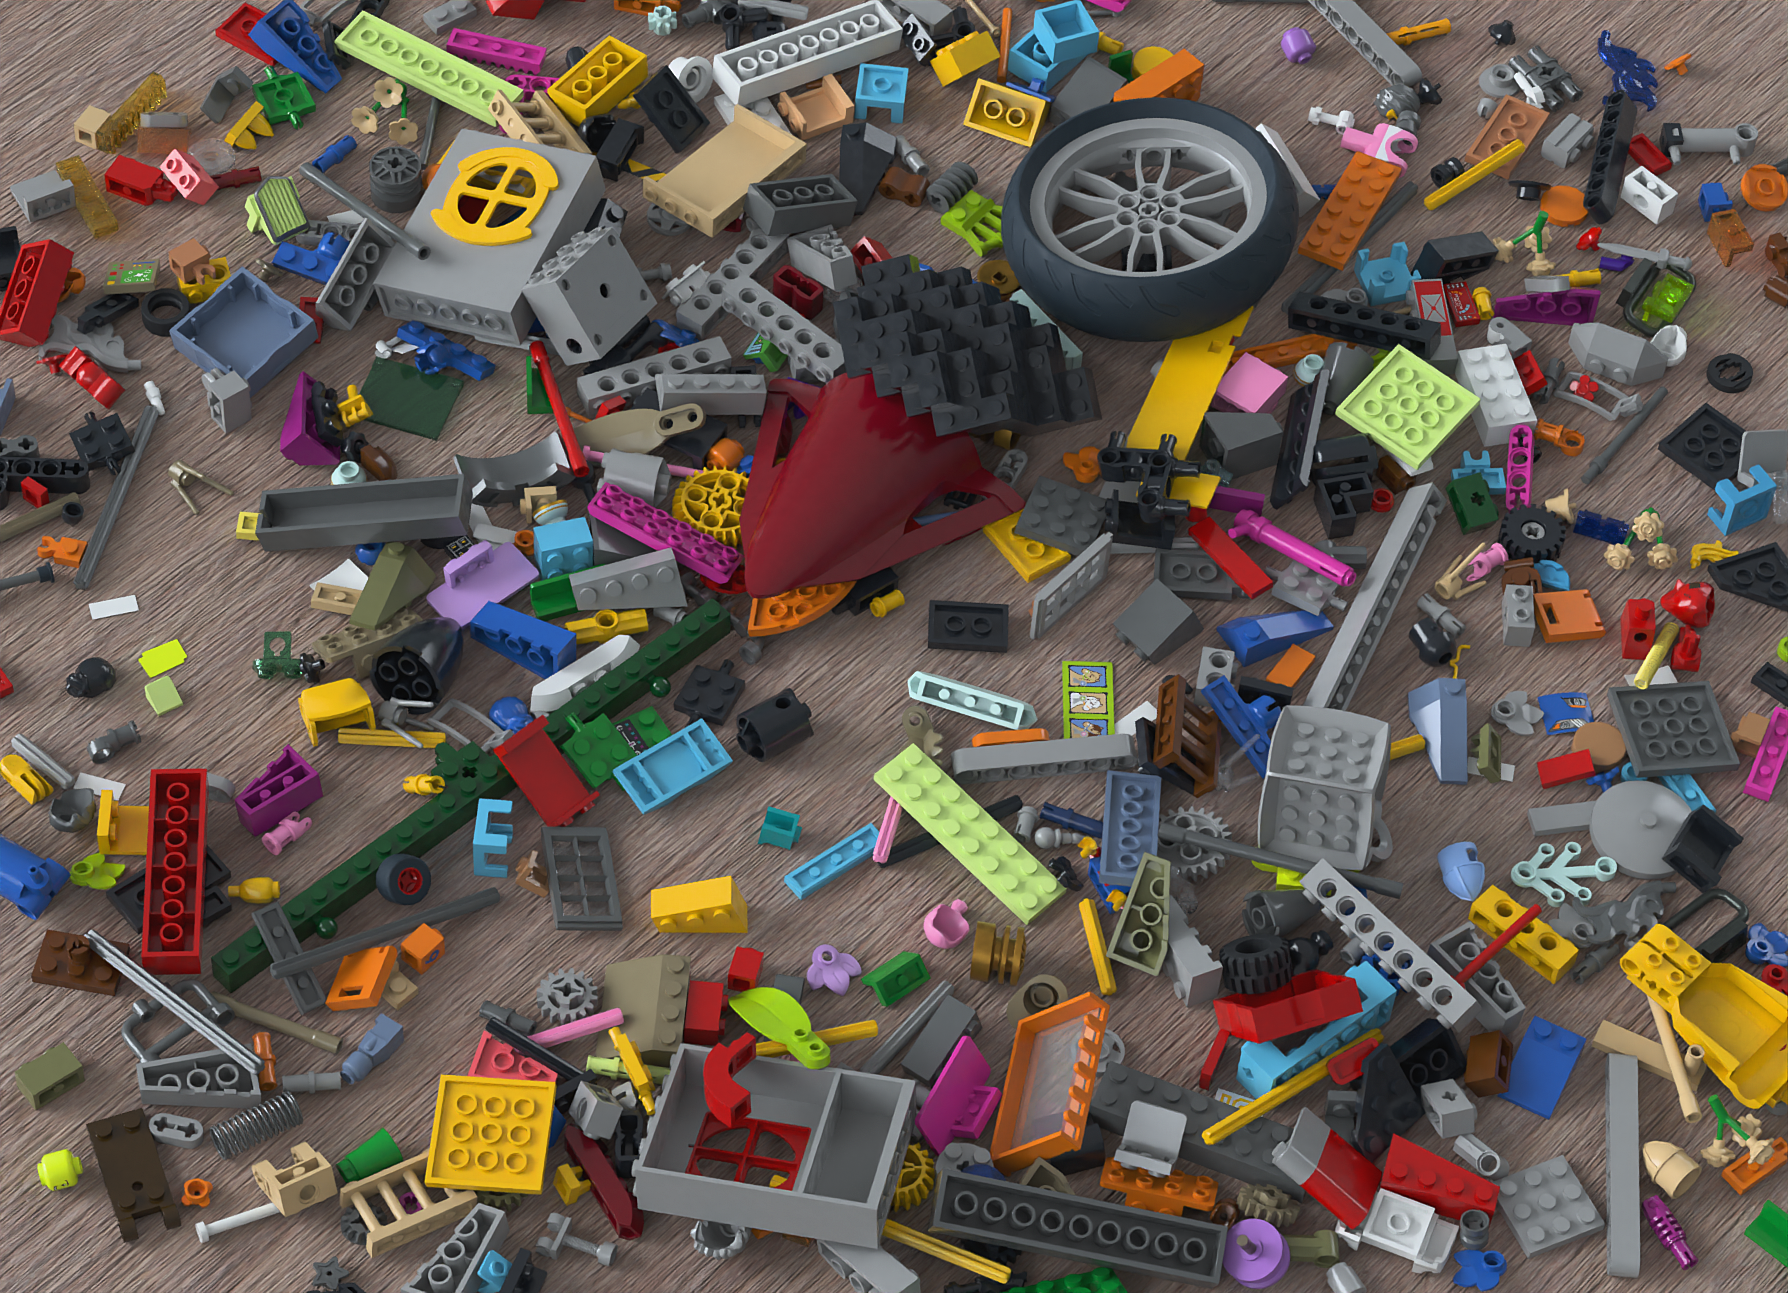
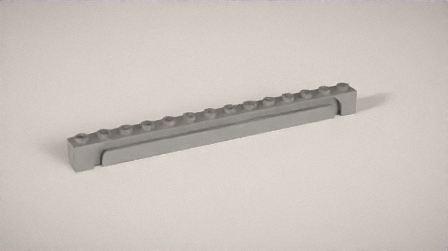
M1433 482L1408 489L1303 706L1346 711L1436 524L1433 516L1441 514L1447 501Z

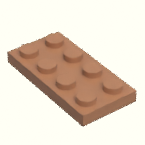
M1506 94L1466 153L1464 161L1476 166L1514 140L1520 139L1525 145V151L1491 172L1509 180L1548 121L1550 113Z

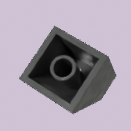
M1088 56L1051 104L1050 122L1058 126L1084 111L1113 103L1114 93L1127 85V79Z
M1207 412L1204 413L1199 447L1216 474L1221 477V482L1224 483L1277 465L1284 432L1281 424L1276 422L1269 413Z
M589 513V530L593 539V566L600 564L608 565L656 552L655 549L593 517Z
M1158 579L1113 622L1114 627L1118 631L1115 634L1116 637L1125 645L1128 643L1132 644L1135 647L1133 652L1142 661L1145 662L1148 659L1154 665L1204 630L1194 611Z

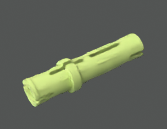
M592 1055L588 1056L586 1071L592 1069L595 1074L611 1076L612 1080H617V1078L630 1079L619 1057L607 1059ZM647 1065L653 1078V1083L662 1084L664 1076L670 1074V1068Z

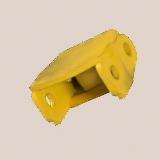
M346 678L305 689L301 693V698H298L300 712L313 747L318 746V733L366 721L370 731H375L376 725L371 701L360 683H357L353 678Z

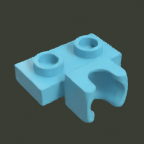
M1486 450L1482 451V458L1480 460L1472 459L1470 452L1464 451L1461 456V469H1452L1451 481L1481 472L1483 479L1489 485V495L1505 494L1506 492L1503 468H1490L1489 453Z

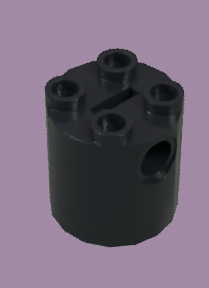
M787 688L737 716L736 724L739 733L736 734L738 744L745 753L754 757L759 762H765L814 735L809 718L812 717L811 710L806 703L801 704L791 688Z

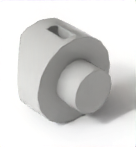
M626 1082L612 1089L613 1097L623 1107V1110H639L642 1117L647 1115V1111L639 1100V1095L636 1089L632 1087L631 1082Z

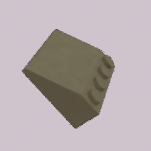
M661 954L608 964L606 966L601 1013L620 1008L624 1023L614 1027H619L621 1033L626 1034L629 1042L635 1040L644 1064L669 1068L672 1054H677L680 1043H683L691 975V956ZM613 1027L598 1031L595 1057L607 1059L619 1057L620 1061H622L619 1051L615 1050L613 1040L608 1033Z

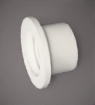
M700 56L691 57L690 59L678 57L671 62L668 67L695 103L703 99L713 81L711 77L712 65L710 62Z

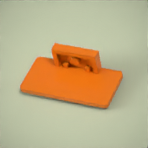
M1114 1157L1106 1158L1099 1185L1103 1188L1127 1193L1125 1206L1182 1217L1184 1206L1204 1211L1213 1210L1219 1183L1208 1176L1188 1175L1181 1170L1175 1169L1170 1176L1156 1177L1150 1175L1147 1169L1140 1167L1136 1170L1122 1167L1120 1165L1121 1162L1114 1160Z

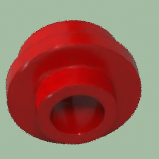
M1384 488L1374 490L1371 508L1380 513L1390 511L1394 506L1392 493Z

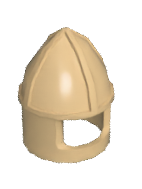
M1652 1141L1642 1146L1645 1169L1652 1183L1659 1184L1672 1199H1677L1686 1193L1701 1174V1166L1689 1157L1683 1148L1663 1141Z

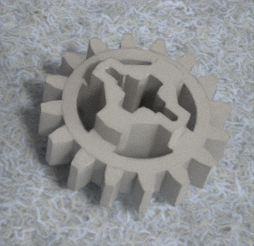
M560 968L556 976L551 972L548 973V981L542 979L540 981V988H537V1008H541V1015L543 1017L550 1015V1023L552 1024L556 1020H560V1024L565 1025L566 1021L571 1023L577 1019L586 1018V1014H594V1006L598 1005L597 986H593V979H584L583 971L575 975L573 968H570L568 973H564L562 968Z

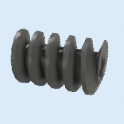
M960 161L955 162L939 179L927 188L926 196L929 204L937 212L945 214L961 197L967 194V191L973 188V185L978 183L977 173L970 165Z

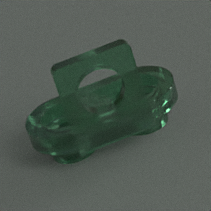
M291 632L264 633L263 659L254 660L252 669L258 673V678L272 679L277 672H283L284 677L289 679L301 677V660L291 658ZM275 638H281L285 641V647L280 651V656H274V651L270 649V643Z

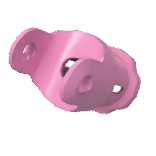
M1495 543L1491 549L1484 553L1480 552L1468 564H1473L1474 573L1466 578L1467 581H1475L1490 573L1492 568L1504 565L1503 562L1509 559L1503 546Z
M292 812L281 820L278 824L279 826L270 834L266 833L263 835L262 842L272 854L279 855L284 846L291 841H296L311 827V818L306 817L298 822L300 818L299 813Z

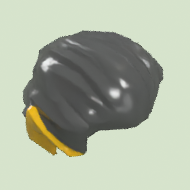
M1401 84L1380 90L1376 100L1373 102L1380 115L1389 120L1393 117L1397 120L1399 113L1405 110L1418 113L1421 107L1417 93L1412 88Z

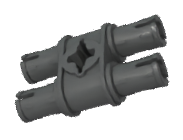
M1538 45L1535 48L1532 47L1527 54L1536 66L1531 67L1520 55L1514 56L1509 61L1508 65L1516 73L1521 72L1532 88L1540 87L1545 103L1553 112L1560 110L1565 103L1556 94V91L1561 90L1572 103L1579 101L1584 94L1572 81L1571 74L1566 72L1555 58L1547 56Z

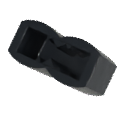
M623 1110L614 1129L615 1170L619 1178H636L632 1177V1166L635 1159L639 1160L640 1143L643 1138V1118L639 1110Z

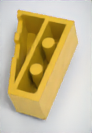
M732 876L651 890V919L659 933H748L747 904Z

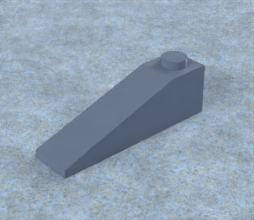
M1437 678L1408 692L1409 718L1411 723L1415 724L1418 733L1425 740V748L1429 754L1428 759L1440 784L1467 785V697L1465 679Z

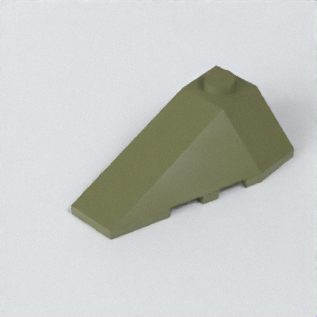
M387 542L375 562L351 615L349 624L375 631L395 616V612L400 608H408L412 604V600L417 596L421 598L425 596L435 582L436 574L413 547L403 545L400 542Z
M1144 852L1106 954L1109 958L1157 977L1168 951L1171 861Z

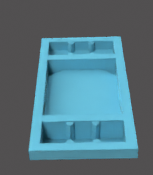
M701 718L613 769V774L644 815L668 805L687 790L704 784L728 767L733 760Z

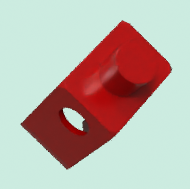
M1646 598L1628 599L1620 618L1622 658L1645 660L1652 648L1656 630L1655 604L1652 600ZM1637 633L1641 636L1640 641L1634 638Z

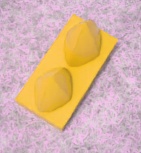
M256 101L228 132L222 144L228 149H231L235 144L245 149H256L255 139L248 129L263 136H274L271 125L260 114L264 106Z

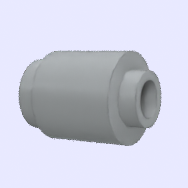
M1345 1262L1332 1266L1326 1273L1328 1277L1327 1283L1334 1293L1367 1292L1366 1287L1352 1266H1348Z

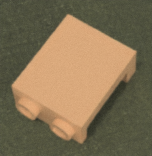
M832 73L823 76V84L820 88L789 98L785 91L780 93V101L777 105L778 111L782 117L785 116L792 132L797 133L802 141L853 123L854 104Z

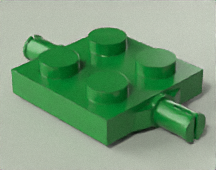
M267 66L264 72L268 79L252 85V92L257 102L264 106L262 111L267 121L272 125L290 120L294 129L298 130V126L301 129L304 124L299 116L316 112V105L298 72L288 75H277L273 66H270V69Z
M575 712L571 713L565 719L575 732L560 748L593 789H596L605 781L614 779L622 791H624L625 789L613 774V769L634 758L637 754L604 713L594 721L585 724L582 723Z

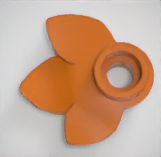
M1086 446L1080 449L1079 454L1065 452L1063 454V463L1066 467L1073 470L1076 480L1082 483H1092L1100 474L1097 459L1100 450L1094 446Z

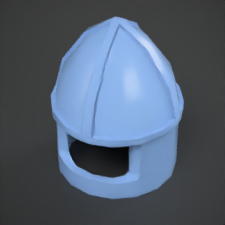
M1459 842L1449 845L1437 855L1444 884L1451 893L1467 901H1475L1482 890L1485 879V866L1477 860L1478 850L1475 843ZM1472 849V851L1468 854L1467 850Z

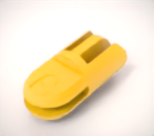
M11 754L1 760L0 774L31 805L53 793V787L22 757Z

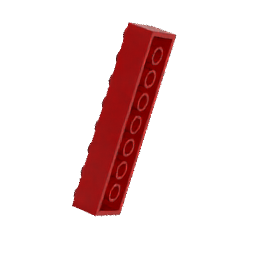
M207 768L151 769L141 958L143 968L152 975L201 974L209 799Z

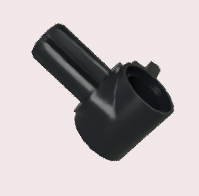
M734 3L725 4L721 8L719 15L722 20V30L726 33V50L740 47V33L747 27L748 23L763 22L768 19L767 8L745 9L744 6L738 7Z
M958 6L957 9L953 10L955 25L951 28L952 32L931 36L937 44L935 49L944 48L975 32V26L969 21L966 8Z

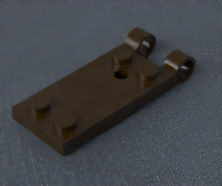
M143 1108L86 1124L123 1242L127 1243L139 1239L134 1219L161 1212L167 1230L182 1226L179 1212L174 1203ZM135 1185L143 1186V1188L140 1191H134L132 1189Z

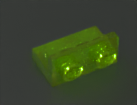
M1667 273L1663 281L1658 280L1655 284L1652 297L1647 296L1642 305V310L1645 311L1642 320L1647 322L1651 315H1655L1672 323L1692 294L1694 285Z

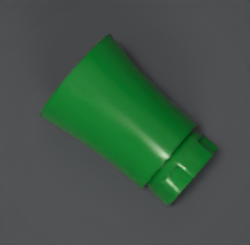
M381 1128L365 1143L344 1156L345 1159L337 1163L336 1168L344 1182L348 1184L352 1181H360L404 1162L390 1134L384 1128Z

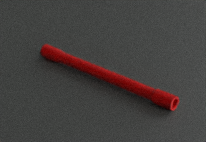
M534 341L530 344L529 349L534 363L538 367L569 454V461L576 477H584L589 473V467L584 453L580 449L555 380L545 345L542 341Z

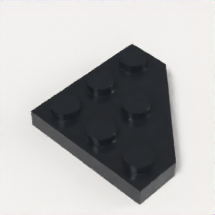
M1777 542L1709 564L1707 571L1720 590L1788 612V558Z
M1382 1043L1362 1060L1361 1072L1364 1073L1362 1089H1358L1355 1112L1358 1113L1356 1129H1352L1350 1139L1353 1147L1371 1163L1390 1147L1393 1133L1398 1136L1403 1135L1426 1113L1389 1045Z

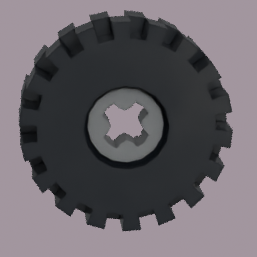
M1522 504L1519 510L1514 507L1511 509L1510 514L1508 512L1505 514L1497 543L1501 544L1506 550L1508 559L1517 560L1533 557L1534 564L1540 563V560L1556 562L1557 558L1561 555L1566 537V528L1562 526L1563 520L1560 517L1555 519L1556 513L1553 510L1550 513L1546 512L1547 507L1545 506L1537 509L1536 504H1531L1530 508H1527L1526 504ZM1528 534H1537V537H1534L1533 535L1528 536Z

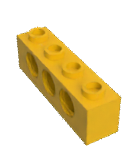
M1492 884L1472 903L1468 919L1496 940L1528 909L1519 905L1505 891L1498 889ZM1537 917L1505 946V948L1552 984H1555L1575 965L1579 949L1570 940L1564 939L1549 924L1543 923Z

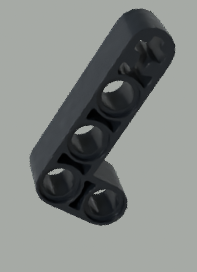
M0 456V511L7 507L10 492H22L21 482L26 477L32 478L47 488L48 493L70 494L75 492L76 494H83L90 488L88 465L82 460Z

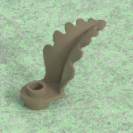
M916 705L908 707L902 715V723L909 740L899 750V754L914 743L937 766H941L943 764L942 760L935 757L943 752V748L935 745L942 741L943 735L934 732L930 717L923 707ZM917 716L920 722L917 724L912 723L910 718Z

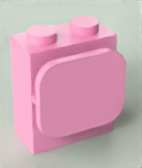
M1245 352L1222 377L1210 406L1221 412L1271 414L1278 406V400L1285 394L1288 376L1262 362L1259 358Z

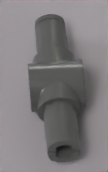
M701 0L697 9L682 15V23L688 29L701 22L708 23L712 21L716 25L722 24L719 15L721 8L728 3L738 5V0Z

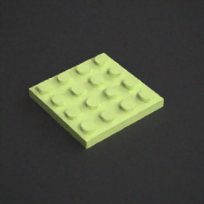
M1398 344L1336 409L1335 415L1361 433H1369L1370 435H1366L1367 437L1418 470L1479 406L1480 398Z

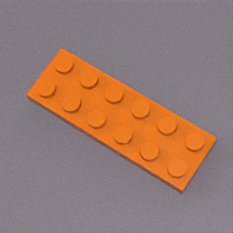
M1356 151L1299 245L1298 253L1343 271L1400 177L1402 168Z

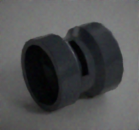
M1451 157L1443 165L1438 164L1434 166L1430 174L1434 184L1441 188L1465 173V170L1457 158Z

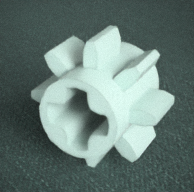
M667 6L655 7L654 13H648L649 30H654L660 36L669 35L671 28L677 29L676 11L672 12Z

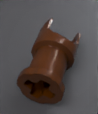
M1232 1198L1220 1199L1213 1208L1209 1220L1213 1224L1227 1226V1231H1229L1235 1225L1240 1215L1239 1205ZM1222 1213H1226L1228 1216L1224 1218L1221 1215Z

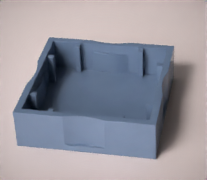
M243 266L221 284L208 300L195 307L169 330L174 348L206 373H210L212 369L217 367L223 375L235 371L241 378L244 377L251 387L249 392L250 398L318 338L315 322L311 317L288 300L276 295L267 284Z

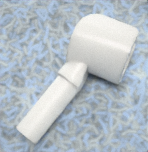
M396 336L386 343L383 340L378 341L376 344L378 350L375 351L376 356L381 361L387 360L392 355L390 348L402 339Z

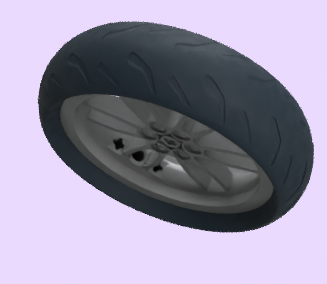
M1159 97L1136 98L1101 105L1073 116L1048 132L1029 150L1012 175L1005 193L1001 212V236L1007 260L1012 271H1014L1015 277L1026 293L1047 313L1063 323L1091 335L1126 342H1160L1181 339L1212 330L1231 321L1257 303L1271 289L1283 273L1290 259L1297 238L1299 204L1293 179L1284 160L1272 144L1268 143L1267 139L1245 121L1222 109L1191 100ZM1143 167H1163L1157 183H1145L1142 174ZM1172 167L1204 174L1172 191H1168L1171 184ZM1135 168L1137 190L1129 192L1104 177ZM1225 185L1230 188L1211 195H1206ZM1085 188L1103 198L1089 196L1078 191ZM1240 202H1244L1246 205L1247 218L1238 233L1213 221L1203 219ZM1064 204L1088 216L1097 218L1054 235L1053 220ZM1197 239L1212 241L1224 246L1217 250ZM1094 241L1076 251L1071 252L1068 250V248ZM1131 245L1128 252L1127 271L1113 270L1093 264V262L1102 260ZM1171 245L1199 261L1179 268L1164 270L1162 247ZM1143 253H1154L1157 271L1135 272Z

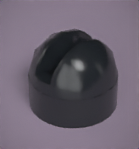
M76 502L66 503L62 509V519L68 525L78 524L83 518V507Z

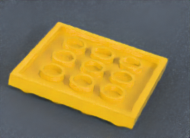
M441 1075L425 1176L426 1187L542 1195L557 1088L556 1083Z

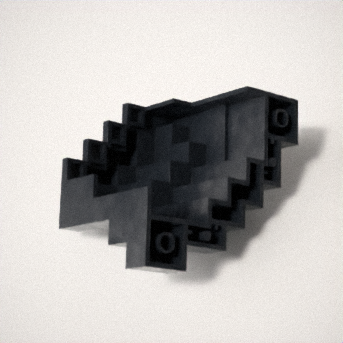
M910 254L861 266L865 285L857 287L858 296L833 302L848 378L854 379L873 374L877 398H885L902 393L907 417L912 418L932 413L937 437L963 431L983 435L1000 430H1008L1032 437L1102 419L1092 369L1080 367L1067 371L1058 326L1052 323H1045L1032 327L1027 306L1012 300L1002 303L999 288L984 282L973 284L971 271L961 266L937 273L930 269L920 271L918 258Z

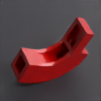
M748 1032L739 1039L734 1040L728 1048L721 1043L714 1046L706 1058L703 1069L706 1103L713 1115L731 1129L751 1113L750 1092L732 1079L757 1057L756 1037Z

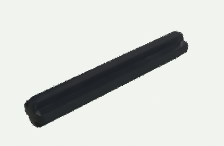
M492 1017L488 1021L485 1028L488 1032L558 1073V1075L568 1081L584 1073V1071L497 1018Z

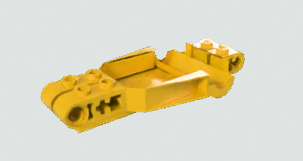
M1656 924L1620 959V966L1627 974V979L1672 1015L1673 1028L1689 1046L1697 1044L1703 1047L1705 1051L1703 1061L1722 1083L1730 1089L1740 1103L1752 1109H1759L1765 1103L1774 1108L1781 1100L1788 1105V996L1731 963H1711L1669 928L1662 924ZM1787 1044L1784 1050L1779 1051L1782 1047H1784Z

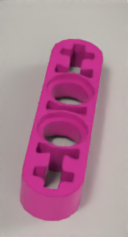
M1523 424L1513 427L1509 434L1506 507L1509 514L1511 509L1517 505L1516 495L1520 496L1522 504H1526L1527 508H1530L1534 436L1530 427ZM1521 434H1525V437L1523 438L1524 447H1520V443L1518 441V438L1521 437ZM1525 455L1528 457L1524 464L1517 465L1514 463V459L1517 456ZM1515 479H1526V483L1522 487L1513 486Z

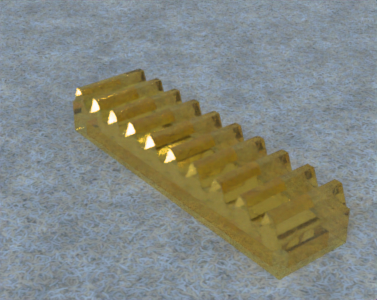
M152 72L96 132L98 150L107 154H115L116 147H122L121 141H127V135H133V129L139 128L140 113L150 112V110L155 111V104L160 105L161 98H167L166 82L162 75Z
M77 155L55 163L56 171L62 181L70 179L74 185L78 212L81 213L82 219L88 225L93 238L96 239L118 231L117 219L80 156Z

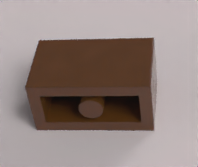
M1501 1030L1470 1036L1469 1048L1466 1053L1465 1085L1478 1098L1508 1092L1513 1054L1512 1042Z

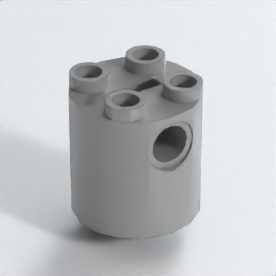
M613 448L609 453H604L602 468H605L604 478L599 479L597 492L605 482H608L609 484L619 486L624 492L634 497L643 499L645 503L654 508L668 496L672 476L663 457L637 452L627 453Z

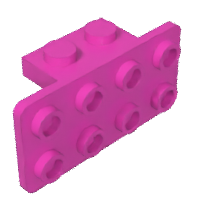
M962 1036L915 1118L916 1127L936 1156H939L954 1137L978 1139L1002 1097V1093L997 1087L984 1086L991 1073V1068L970 1036Z

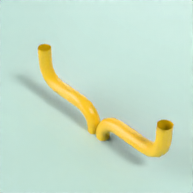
M1460 645L1457 648L1456 658L1450 661V666L1454 667L1453 679H1457L1458 666L1455 663L1460 659L1461 649H1470V645Z

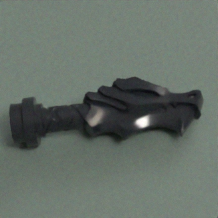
M1011 1271L1010 1279L1006 1284L980 1275L975 1278V1282L959 1285L952 1281L948 1285H944L943 1289L944 1293H1001L1014 1287H1024V1283L1027 1282V1272L1023 1271L1022 1273L1014 1274Z

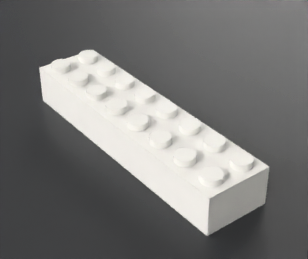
M871 0L714 55L711 77L734 105L739 104L743 106L897 51L900 48L903 28L879 0Z

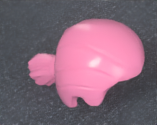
M960 899L955 900L951 908L940 904L926 916L924 931L931 944L942 949H951L958 946L964 940L970 930L967 921L961 916L968 909L964 901Z

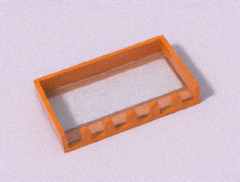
M1091 991L1018 1021L990 1149L994 1168L1007 1177L1011 1176V1172L1031 1166L1038 1157L1048 1160L1064 1154L1066 1151L1069 1152L1072 1149L1078 1151L1081 1149L1110 1009L1109 1004Z

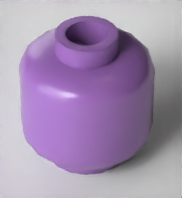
M1294 27L1283 34L1281 47L1290 62L1305 64L1312 59L1316 45L1306 29Z

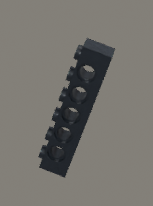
M1299 291L1288 307V328L1387 351H1392L1399 344L1417 357L1427 360L1431 359L1441 344V323L1301 291Z

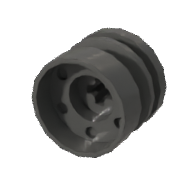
M395 146L381 149L372 156L369 162L371 199L374 205L382 211L389 213H404L415 208L422 199L421 160L418 155L410 149Z

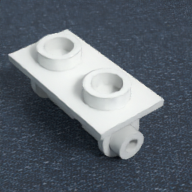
M705 261L697 267L692 264L683 272V278L679 280L676 277L665 287L667 292L662 299L664 300L670 296V301L674 306H680L687 302L693 293L689 287L691 286L693 290L700 289L710 275L708 271L704 272L702 269Z

